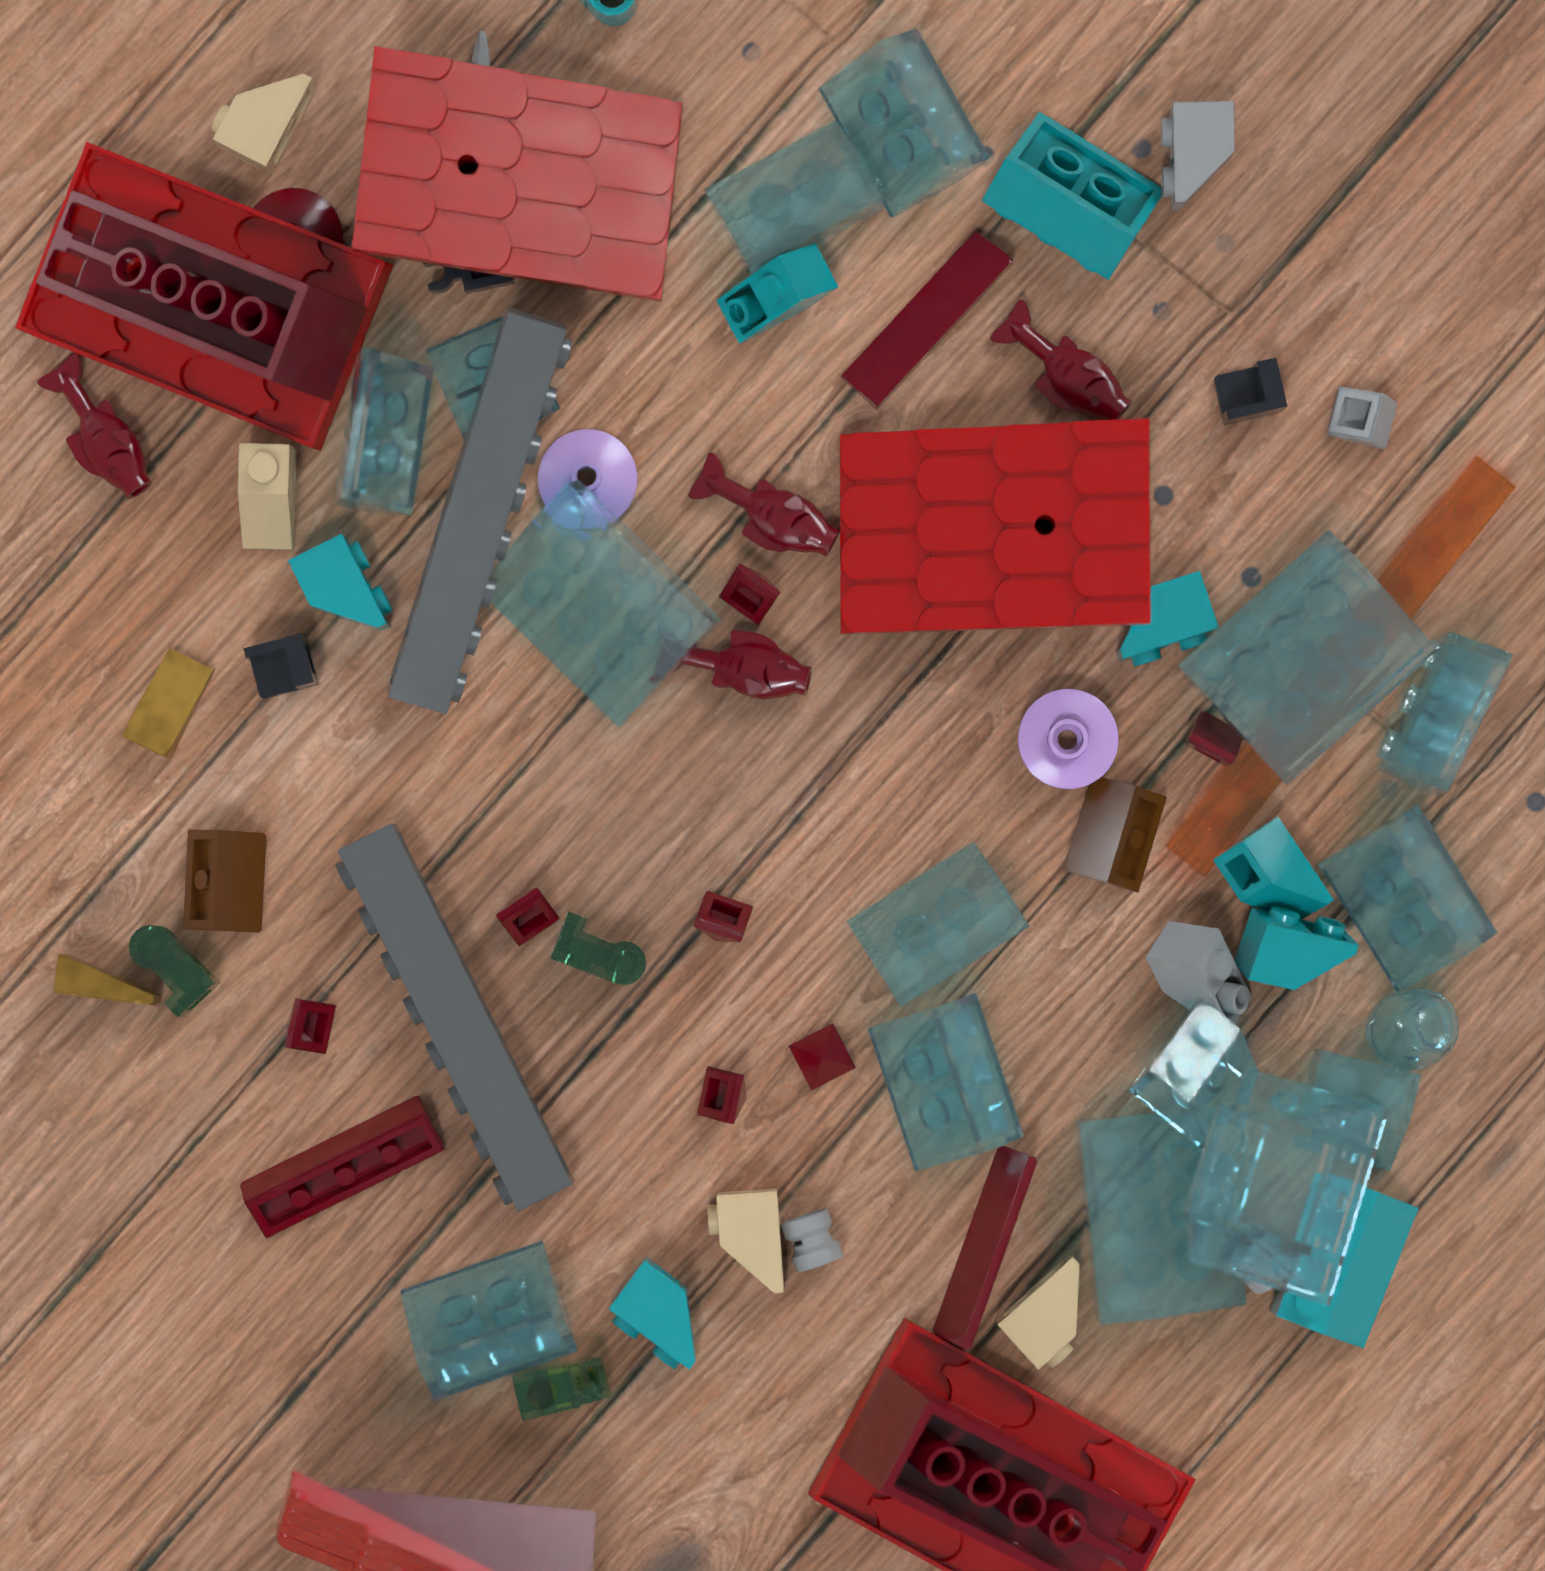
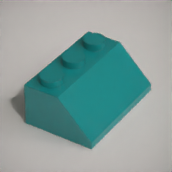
M1039 112L1005 158L981 201L995 209L1003 218L1013 220L1037 235L1043 243L1054 246L1077 260L1086 270L1097 273L1109 280L1162 198L1161 187L1042 112Z
M1324 1171L1291 1253L1292 1266L1288 1274L1280 1282L1269 1311L1280 1318L1323 1335L1364 1348L1419 1208Z

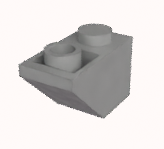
M1233 101L1173 102L1169 111V117H1161L1160 143L1161 147H1169L1170 167H1162L1161 193L1162 197H1170V211H1180L1233 155Z
M1168 921L1145 957L1161 990L1220 1032H1231L1241 1014L1247 1009L1248 1003L1252 998L1220 930L1217 928Z

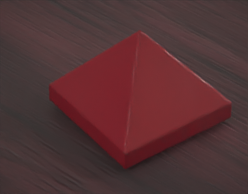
M740 563L718 597L759 626L781 592L765 575Z
M538 887L515 895L496 914L497 919L518 946L523 945L560 919Z
M706 891L694 927L715 941L741 943L753 906Z
M295 998L288 1019L285 1047L326 1054L336 1005Z
M833 1023L789 1045L811 1091L856 1068Z
M707 1066L697 1115L734 1124L746 1101L744 1075Z

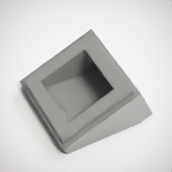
M1339 386L1327 434L1370 447L1385 449L1395 416L1397 402L1383 393Z

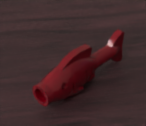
M1023 300L1017 302L1008 319L990 336L991 341L996 343L1013 344L1019 342L1043 361L1047 374L1038 380L1035 386L1050 402L1068 411H1079L1107 420H1119L1132 403L1124 395L1120 383L1110 367L1100 358L1088 351L1078 349L1074 341L1068 336H1063L1059 345L1055 346L1032 328L1030 311Z
M73 353L58 369L38 379L37 383L46 390L63 393L79 416L80 431L66 438V442L77 462L89 473L100 476L112 486L122 490L127 499L134 498L152 485V481L147 475L146 462L140 442L136 436V431L131 430L123 420L118 418L117 411L111 401L104 400L98 407L95 406L80 383L83 375L82 356Z
M713 452L708 454L701 476L688 494V497L691 499H704L717 494L744 508L750 521L742 530V535L758 546L770 551L817 552L827 557L840 530L829 524L824 515L810 500L802 497L800 494H795L788 490H777L773 484L765 479L759 480L756 491H752L726 477L725 468L721 460Z
M672 625L666 626L664 649L655 670L660 676L670 674L683 665L715 671L711 682L714 687L726 689L731 687L740 694L763 700L782 698L792 694L806 696L812 675L811 666L802 665L793 656L781 650L774 641L762 634L733 630L730 635V647L718 652L687 645L685 638Z

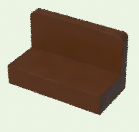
M1103 777L1089 784L1065 863V870L1138 893L1167 797L1136 785Z
M188 829L183 929L255 933L261 931L266 835L264 833Z

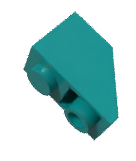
M816 243L777 256L716 301L740 344L805 311L839 286Z
M340 534L288 560L310 606L316 610L379 631H384L391 627L386 615L392 613L393 609L380 585L372 589L364 573V570L370 568L371 565L358 540L350 544L348 539L343 534Z
M1197 571L1152 586L1150 595L1151 624L1130 625L1116 654L1119 662L1131 659L1133 666L1137 667L1161 659L1160 649L1179 643L1181 652L1210 643L1208 633L1214 632L1219 626L1201 572Z
M1278 816L1249 833L1213 859L1240 902L1262 910L1270 911L1271 906H1281L1297 912L1300 918L1304 919L1334 900Z
M1271 906L1270 911L1252 907L1234 961L1248 980L1296 990L1356 955L1359 944L1345 931L1346 926L1343 923L1332 918L1318 916L1316 922L1301 919L1297 912L1281 906Z
M646 1257L611 1303L609 1310L616 1314L612 1323L633 1339H636L640 1333L656 1345L652 1353L671 1368L676 1370L681 1363L690 1370L696 1362L697 1356L687 1286Z

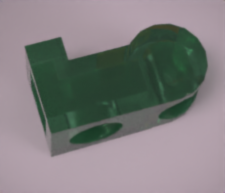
M568 911L550 959L616 984H632L641 978L645 972L647 961L645 953L640 946L629 941L613 943L584 932L588 918Z
M158 925L142 926L131 936L128 946L130 956L139 966L152 969L174 993L164 1004L177 1018L186 1017L221 983L168 928Z
M602 1356L581 1358L551 1366L511 1372L522 1421L579 1408L580 1405L611 1396Z

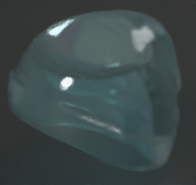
M1424 988L1404 989L1392 993L1378 1002L1369 1015L1366 1025V1036L1375 1056L1388 1066L1403 1071L1418 1070L1437 1063L1451 1052L1458 1037V1018L1452 1004L1440 993Z

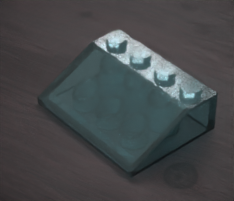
M580 480L568 482L531 521L508 549L504 560H499L490 574V578L497 580L491 603L618 727H621L722 621L704 601Z
M1327 530L1178 666L1188 682L1271 770L1288 785L1437 651V648L1367 568L1330 530Z
M1225 1104L1076 1119L1096 1320L1100 1325L1152 1320L1247 1305L1243 1273L1241 1270L1232 1269L1221 1257V1250L1224 1244L1239 1230Z

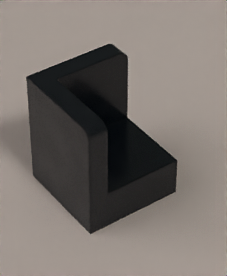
M1277 358L1258 361L1251 368L1217 375L1213 380L1223 426L1282 413L1287 407Z
M301 633L243 649L245 658L251 662L258 693L263 699L319 685L308 639Z

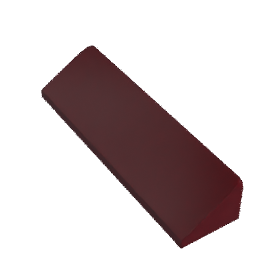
M975 231L841 375V378L872 407L878 410L1012 266L1013 259Z
M417 1095L243 1181L240 1185L243 1201L267 1239L446 1149L423 1101Z
M1000 1145L996 1150L933 1327L936 1335L967 1350L969 1347L972 1348L1038 1162L1033 1155L1005 1145Z

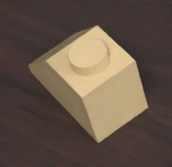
M300 74L235 95L231 105L224 104L213 121L211 130L216 133L213 141L219 149L273 175L317 90L315 82L311 77Z
M239 443L238 502L243 549L294 550L297 451L290 444Z
M777 1188L717 1192V1204L707 1205L709 1235L719 1234L721 1248L773 1293H784Z
M1070 1253L995 1320L997 1325L1038 1370L1046 1363L1051 1369L1054 1368L1074 1349L1069 1342L1076 1337L1080 1264Z

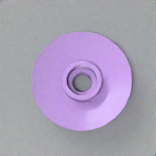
M582 429L563 435L548 448L539 466L538 487L544 504L557 519L576 528L594 529L614 522L629 508L637 489V470L630 452L617 438L599 430ZM590 468L596 472V480L592 485L583 486L578 482L577 476L582 469Z
M1061 689L1043 695L1028 708L1019 726L1018 747L1025 766L1038 780L1059 789L1082 788L1098 780L1112 765L1118 749V729L1112 713L1098 698L1081 690ZM1062 731H1071L1076 736V744L1072 749L1066 750L1059 746L1057 739Z

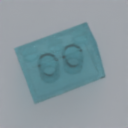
M917 28L880 40L819 88L822 97L891 218L957 183L990 159Z
M837 121L820 128L704 189L749 276L777 256L814 243L817 244L882 210L883 197L862 157Z
M362 348L356 355L334 504L363 512L412 516L434 371L433 367L372 348Z
M1452 632L1442 635L1440 641L1432 639L1419 664L1426 668L1419 685L1416 686L1411 683L1399 704L1398 711L1404 713L1397 731L1388 729L1377 750L1376 756L1383 758L1378 770L1431 796L1447 793L1513 654Z
M1418 804L1386 821L1318 863L1396 992L1468 956L1498 933Z
M974 842L847 920L848 925L900 1007L1029 927V924L1007 889Z
M976 993L868 1028L915 1171L985 1153L1024 1137Z
M543 1241L400 1290L417 1366L435 1401L578 1351L569 1315Z

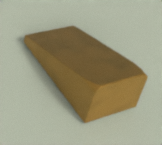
M169 648L133 712L122 737L165 758L172 759L215 670Z
M58 954L53 991H56V994L143 1005H157L161 1003V995L71 955Z

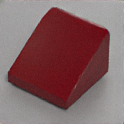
M1202 711L1197 716L1184 742H1186V746L1223 766L1234 763L1244 734L1233 726Z

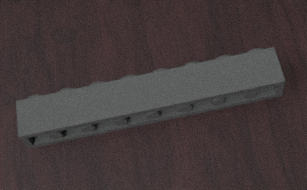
M505 306L388 683L389 698L447 714L450 701L459 703L467 674L460 672L465 654L472 656L475 654L482 627L475 625L480 606L489 608L497 580L490 578L495 559L504 560L511 540L512 532L504 530L510 511L519 513L525 496L527 484L519 482L525 463L534 465L540 448L542 436L536 435L535 430L540 415L549 417L556 397L557 388L550 386L555 367L564 369L570 353L572 340L565 338L567 329L562 323Z
M391 823L337 850L342 859L341 862L335 864L337 871L348 891L354 888L357 889L365 905L358 909L359 915L371 936L379 933L387 951L380 954L382 961L393 981L399 978L402 979L409 993V996L403 998L404 1005L416 1026L424 1023L432 1041L425 1044L426 1049L438 1071L446 1067L454 1083V1086L448 1088L449 1095L461 1116L469 1113L477 1131L470 1134L471 1139L483 1161L491 1157L499 1173V1176L493 1178V1183L505 1206L514 1203L519 1212L572 1185L575 1181L397 825Z

